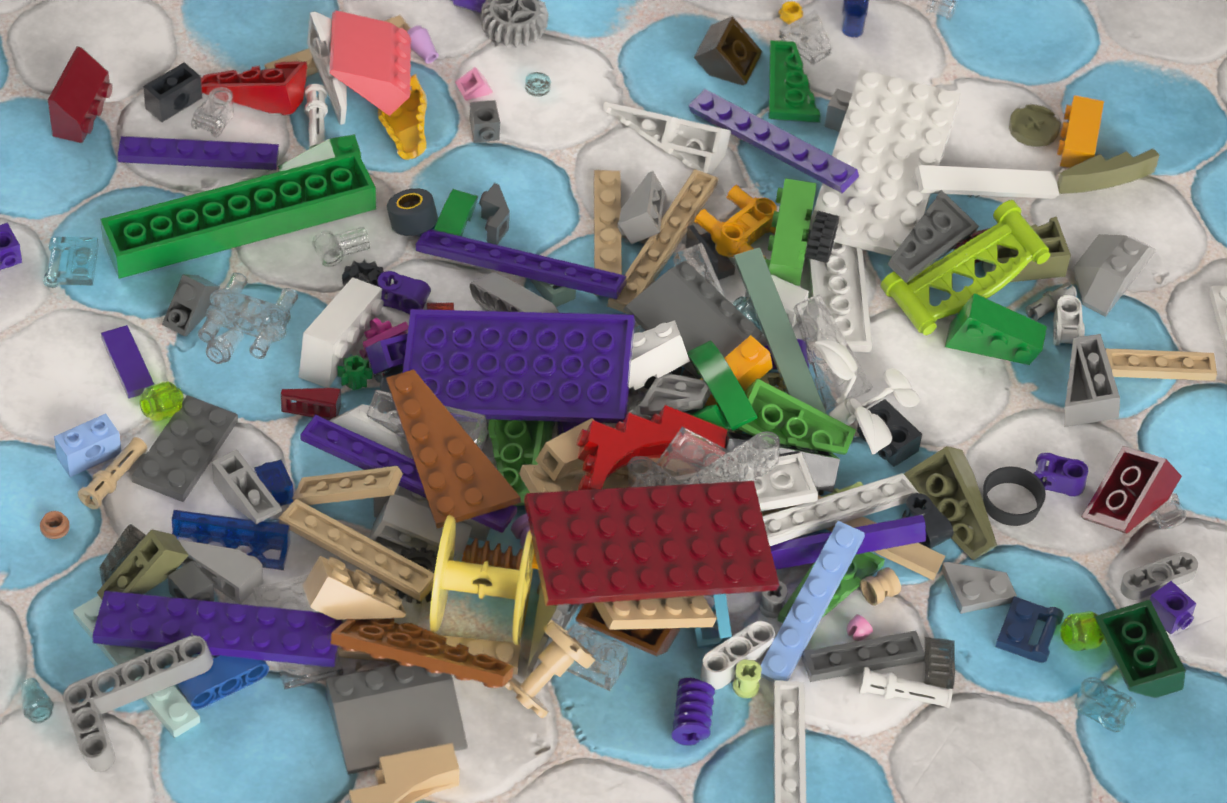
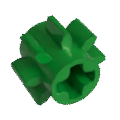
M356 355L343 359V366H338V377L341 378L342 386L346 385L352 390L367 387V379H373V371L369 368L368 359L364 360Z

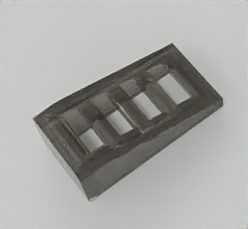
M132 524L126 527L99 567L102 586L146 536V534Z
M925 637L923 683L953 690L955 683V641ZM931 647L947 649V651L931 649ZM931 655L947 656V658L931 657ZM931 663L946 664L947 666L931 665ZM931 671L946 672L947 674L931 673Z

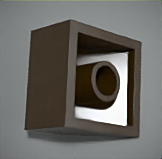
M731 16L709 27L694 58L709 76L744 86L750 79L763 51L738 21Z

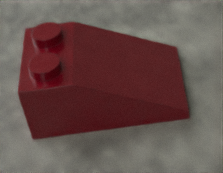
M1122 446L1081 517L1084 520L1127 534L1168 501L1182 476L1167 459Z

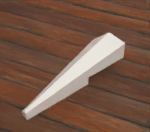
M609 102L604 103L603 110L610 113L619 119L620 122L631 127L638 134L695 170L712 175L725 157L731 133L730 130Z

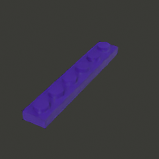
M128 136L120 137L118 149L119 163L277 170L279 144Z

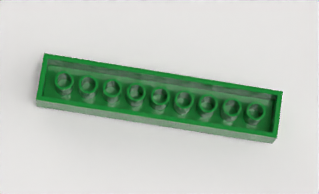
M358 151L102 218L100 219L102 239L117 276L120 279L376 210V187Z

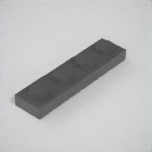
M916 631L807 650L802 653V661L810 682L863 673L864 667H869L870 671L923 662L925 658V652Z

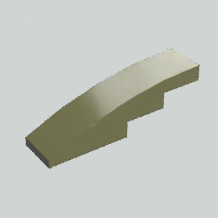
M1153 148L1135 157H1132L1126 151L1109 160H1105L1099 154L1060 172L1057 181L1059 194L1095 191L1135 181L1155 173L1160 154Z

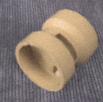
M889 567L878 571L875 577L868 576L860 582L863 596L873 606L882 603L885 597H893L901 592L899 578Z

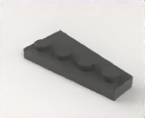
M941 190L887 265L907 283L974 234L979 226Z

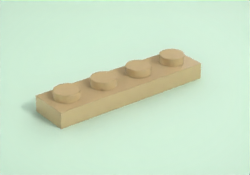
M1105 349L1114 377L1215 381L1217 376L1214 353Z
M398 466L303 477L292 499L293 501L298 499L307 505L391 496L394 495L403 473Z

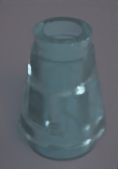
M35 678L24 680L20 685L24 716L33 723H41L48 720L53 713L54 704Z

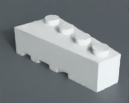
M352 277L303 333L299 378L326 388L331 386L338 375V366H343V359L349 358L364 332L370 326V320L380 314L383 308V300H381L382 288Z
M675 320L659 324L655 328L642 333H634L629 388L637 390L645 386L644 384L648 378L652 376L660 378L690 362Z

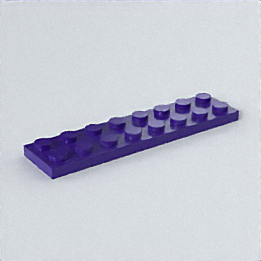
M104 591L92 638L93 644L157 650L184 638L199 636L204 639L211 654L214 656L222 655L264 661L335 667L339 646L331 644L332 632L343 624V620H336L326 614L315 611Z

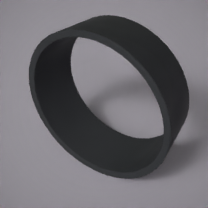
M1008 466L998 468L986 477L983 484V503L986 512L997 522L1009 526H1021L1034 520L1046 497L1045 488L1041 480L1032 472L1020 467ZM999 484H1018L1033 494L1037 508L1023 514L1008 513L997 508L989 500L987 494L993 487Z

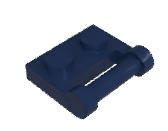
M1014 596L995 647L1039 663L1046 662L1050 654L1048 648L1056 627L1063 620V611L1057 607L1046 608ZM1037 620L1044 621L1046 623L1037 645L1028 644Z

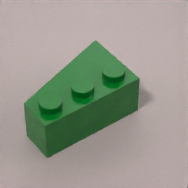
M974 293L951 321L945 347L1030 365L1043 350L1047 326Z

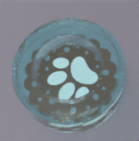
M534 72L526 77L525 90L528 94L540 97L549 93L551 80L548 75Z

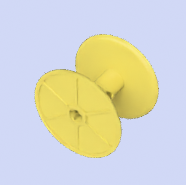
M448 515L440 540L434 574L430 609V631L435 633L441 626L449 590L478 594L480 599H483L485 595L515 600L512 640L515 645H519L524 629L533 568L531 567L535 551L530 530L525 540L520 570L489 566L488 561H485L483 565L454 561L456 522L453 516Z

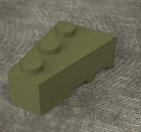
M1055 216L1050 218L1046 224L1040 226L1034 224L1031 226L1049 248V259L1042 264H1037L1033 261L1029 262L1011 282L1066 276L1071 254L1058 218ZM1001 245L997 246L999 263H1007L1009 258H1014L1019 254L1016 250ZM982 261L985 275L987 272H992L996 269L994 264Z

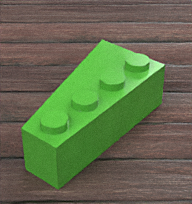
M785 178L783 188L778 187L776 203L780 204L779 212L774 211L772 227H775L776 231L775 236L770 235L767 251H771L772 254L771 260L766 259V264L771 275L800 286L817 183Z

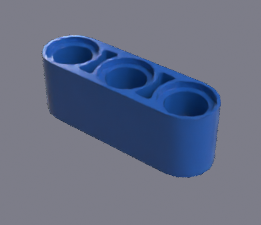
M219 655L213 658L212 667L208 671L178 683L177 686L193 709H202L263 679L269 672V666L264 660Z

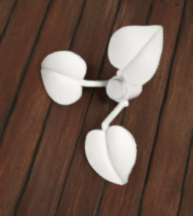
M816 341L813 346L821 352L832 371L838 377L849 380L841 397L836 400L839 405L829 413V416L848 426L857 420L872 455L890 444L892 435L885 422L878 415L871 414L870 410L865 408L892 392L901 405L909 408L915 407L920 402L918 394L913 390L910 382L901 372L889 368L884 372V379L889 386L888 388L863 404H860L855 398L846 399L856 379V375L853 373L857 370L854 358L844 346L835 341Z

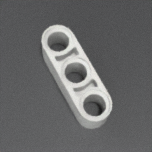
M756 621L709 651L703 658L701 681L711 684L715 690H718L736 678V665L740 661L747 659L754 660L757 663L762 662L774 641L775 630L773 626L765 621Z

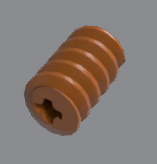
M475 538L471 545H466L462 562L483 565L485 561H488L489 566L520 570L523 549L520 548L515 556L513 555L512 546H509L505 553H503L500 543H497L494 550H490V541L486 540L481 548L479 547L478 538Z

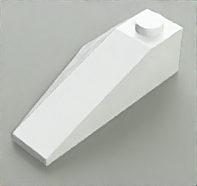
M310 12L307 44L322 82L327 89V94L339 124H345L347 110L346 84L329 73L332 19L317 12Z

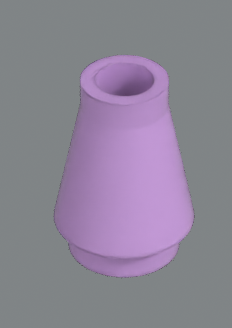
M418 25L407 31L411 37V49L427 64L434 62L438 58V53L434 48L428 30Z

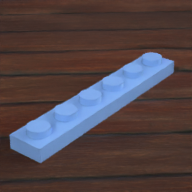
M840 521L836 523L760 665L762 668L761 677L773 683L774 680H789L865 537L864 532Z

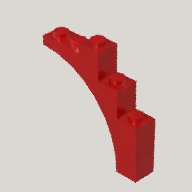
M664 405L659 415L654 414L651 421L629 412L623 422L619 421L615 429L592 420L587 430H581L576 445L580 447L577 459L585 461L582 470L586 472V475L581 479L578 490L602 489L605 480L618 469L633 462L650 458H676L713 467L724 451L727 429L667 405Z

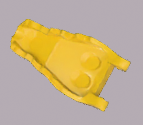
M416 74L410 76V97L390 116L378 108L380 122L394 141L398 155L405 160L417 158L426 150L424 119L427 98Z

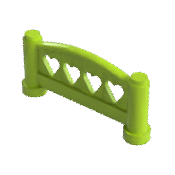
M1014 200L1002 203L994 211L993 218L998 224L933 263L907 283L895 271L888 274L880 284L881 289L888 297H892L919 333H923V335L931 334L937 328L936 320L959 313L974 293L987 299L1011 282L1029 262L1033 261L1037 264H1042L1049 259V248L1021 215V208ZM1001 245L1016 250L1019 254L1014 258H1009L1007 263H999L997 246ZM975 259L994 264L996 269L992 272H987L984 277L978 278L975 276ZM956 273L971 278L973 283L970 286H964L962 291L955 292L952 289V274ZM930 287L948 292L951 296L948 300H941L938 306H932L930 304Z

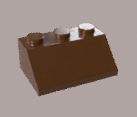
M585 603L576 617V622L654 656L668 652L680 631V628L609 630L594 603Z

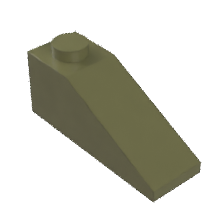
M151 529L98 590L97 594L101 599H103L104 591L144 595L166 580L168 575L176 571L189 555L175 535Z

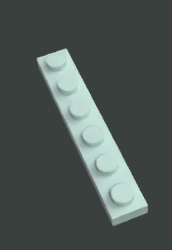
M99 596L73 610L74 618L91 638L102 602ZM97 644L114 666L147 654L143 648ZM143 675L137 677L134 681L141 679ZM174 685L142 698L174 738L200 723L198 713Z

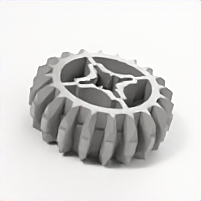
M486 0L481 8L480 22L482 23L484 33L488 34L489 39H495L497 44L504 42L506 46L514 44L517 47L518 44L522 43L527 46L529 41L535 43L537 38H542L548 25V13L545 2L541 0Z

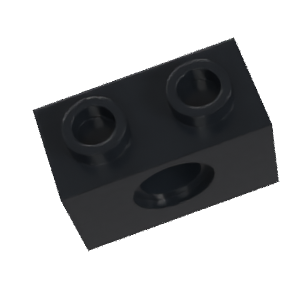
M185 62L143 86L145 109L160 122H164L202 99L201 76Z

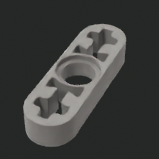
M1181 552L1130 570L1123 576L1120 591L1126 598L1138 600L1152 595L1170 581L1176 585L1188 582L1195 576L1198 561L1193 555ZM1162 572L1167 579L1157 580L1151 573Z

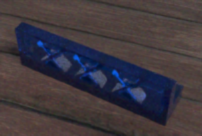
M181 510L173 511L171 518L172 534L177 539L179 537L189 538L193 542L203 544L219 542L223 547L231 549L249 546L252 551L247 555L256 557L261 562L263 568L284 570L291 543L290 525L264 521L256 524L249 519ZM270 549L281 551L279 560L266 558L263 553Z

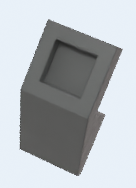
M494 183L488 191L483 192L479 205L481 206V218L487 220L485 225L487 243L498 245L509 230L510 211L500 185Z

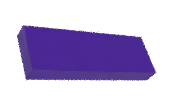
M128 325L101 332L103 344L128 399L155 391V384Z

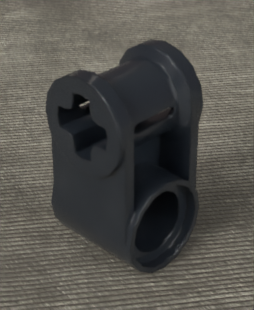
M914 493L908 497L906 502L907 509L903 512L902 518L923 515L925 520L926 541L919 542V544L931 549L953 537L954 531L950 521L937 509L928 496L922 493Z

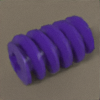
M685 677L679 679L673 730L671 733L672 739L681 745H696L700 740L709 738L711 734L709 728L712 725L710 717L713 715L711 707L714 704L715 688L698 678Z

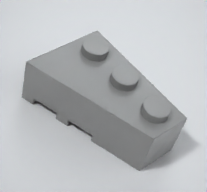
M1101 334L1073 338L1065 400L1064 427L1119 418L1120 396Z

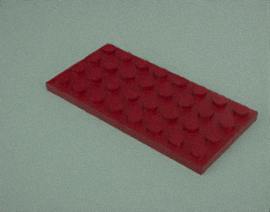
M754 481L526 493L524 502L546 606L776 591L779 587Z

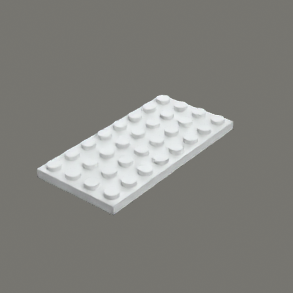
M861 69L832 153L833 157L858 169L859 177L843 194L822 183L811 216L808 235L810 236L817 211L839 216L834 242L893 256L917 222L925 214L931 193H919L914 169L918 165L940 166L960 102L961 93Z

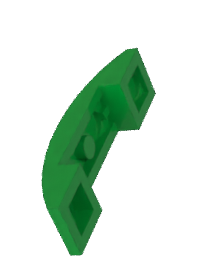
M711 340L687 352L690 362L702 377L732 431L758 418L733 371Z

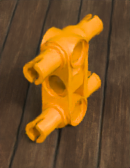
M735 185L728 192L726 198L742 210L726 222H720L707 212L706 209H703L694 220V223L711 234V239L715 243V249L719 254L734 257L736 254L753 250L754 248L751 244L765 233L771 232L775 235L776 228L772 227L774 211H777V206L768 198H752L738 185Z

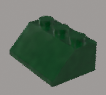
M1150 599L1095 616L1096 624L1129 691L1157 698L1183 690L1186 670Z

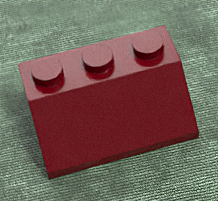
M76 47L48 98L52 136L78 143H83L87 134H91L94 121L97 116L101 115L103 104L106 98H110L113 85L109 81V72L82 47Z

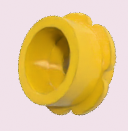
M794 1L785 2L779 10L780 19L787 24L797 23L803 17L801 5Z

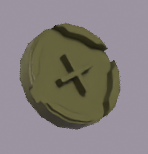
M1030 104L1026 105L1025 108L1020 109L1019 107L1013 111L1010 116L1009 130L1018 142L1027 146H1047L1058 137L1060 121L1059 118L1057 120L1052 110L1041 105Z

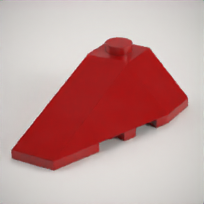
M307 61L275 63V68L261 70L260 66L251 67V70L244 71L241 74H237L236 70L205 74L201 78L202 93L263 112L290 115L295 112L304 100Z

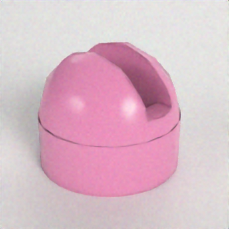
M858 614L850 620L846 628L847 634L849 636L853 635V640L862 641L873 632L869 622Z

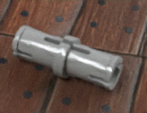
M1066 282L1054 291L1045 292L1041 299L1026 307L1027 316L1029 318L1033 316L1031 319L1037 321L1047 313L1055 312L1060 297L1064 295L1076 297L1075 287L1071 286L1070 282Z

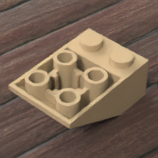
M319 556L303 584L310 607L336 620L404 618L406 615L401 603L402 600L399 598L395 587L386 582L379 584L372 581V578L361 570L356 569L355 572L345 568L346 565L334 557H330L328 560Z

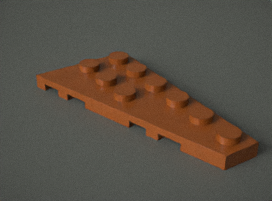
M414 369L386 378L437 529L444 527L448 515L453 516L455 522L458 523L521 503L520 496Z
M395 618L347 619L332 632L331 644L341 646V649L345 651L369 653V656L372 658L396 660L398 664L403 666L416 665L424 667L430 673L443 672L451 674L458 680L482 682L484 686L489 688L503 687L513 676V665L486 654L472 655L468 652L469 647L457 644L456 647L446 644V637L412 623L398 624L395 622Z

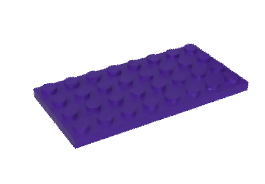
M411 309L403 372L414 369L454 418L586 422L593 418L599 423L623 422L627 413L635 317L634 315Z

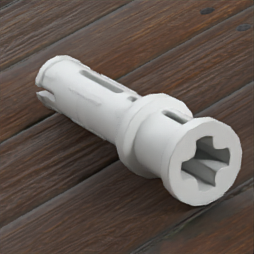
M311 84L304 91V96L307 99L305 114L309 117V149L325 141L324 117L328 113V106L325 103L327 89L321 84Z
M864 667L859 693H876L884 695L885 699L897 696L949 708L953 690L951 688L948 689L900 679L893 672L883 674L870 671L869 667Z

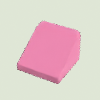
M476 67L455 81L466 101L489 95L493 92L483 74Z

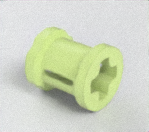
M744 659L736 665L733 691L739 697L752 698L758 694L760 688L758 680L761 678L762 671L759 663L754 660Z

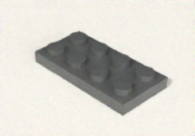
M187 395L132 474V483L184 502L237 424L238 414Z

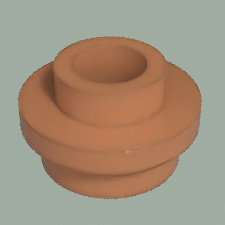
M59 511L46 513L40 522L41 533L49 539H59L65 536L70 529L68 518Z

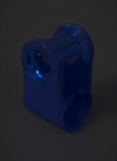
M843 0L842 32L844 35L856 38L863 34L869 0Z

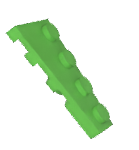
M871 552L856 554L822 618L860 586L862 579L872 576L884 566L885 559ZM815 563L810 567L778 614L777 621L784 622Z

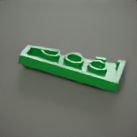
M770 40L768 119L820 122L821 114L819 109L816 108L814 94L810 91L807 74L804 73L803 62L796 42Z

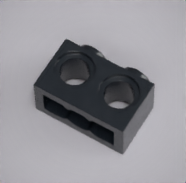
M886 399L867 409L870 410L871 414L878 415L885 422L892 435L890 444L878 451L882 459L887 460L895 467L919 452L922 433ZM858 423L857 433L863 441L867 442Z

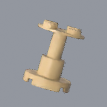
M552 619L543 628L553 641L538 656L542 662L522 684L512 677L504 685L507 689L513 690L517 694L516 699L528 709L531 708L542 719L549 711L535 695L552 676L556 674L561 677L574 661H577L586 669L595 661L593 655L574 637L572 638L567 634V631Z

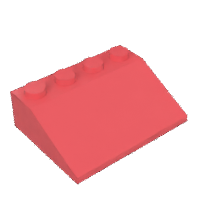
M335 10L332 13L329 73L390 116L410 97L411 37L407 31L396 27L390 22Z

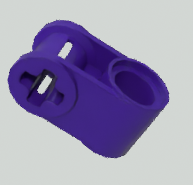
M393 271L383 272L378 277V286L382 288L381 300H383L384 307L400 310L409 315L411 309L423 310L431 293V288L425 281L413 279Z
M1046 452L1037 456L1035 461L1037 468L1033 474L1041 480L1045 490L1073 497L1079 496L1084 492L1088 467L1083 461Z

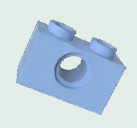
M103 414L54 436L57 459L69 477L108 461L121 452L119 432L107 414Z

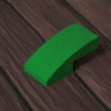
M453 189L443 206L434 230L462 237L467 221L471 220L478 196Z

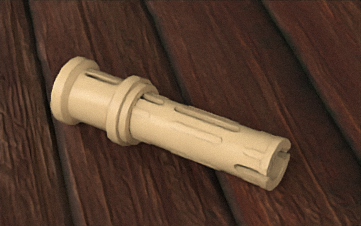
M134 437L104 470L97 471L89 485L82 487L78 491V497L81 502L90 509H98L101 506V500L107 494H111L116 490V482L146 452L147 445L138 437Z

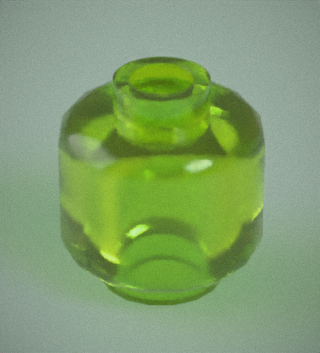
M163 381L145 388L139 404L142 413L146 417L160 422L171 418L174 413L182 409L184 397L182 391L173 383Z
M1092 611L1069 614L1064 619L1060 628L1062 641L1074 651L1098 648L1104 640L1095 620V616L1098 614Z

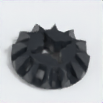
M364 259L362 263H357L353 260L351 266H345L344 273L342 274V283L345 287L353 277L379 287L378 277L384 272L383 267H378L375 261L367 263ZM359 273H363L365 276L368 275V280L362 276L359 277Z

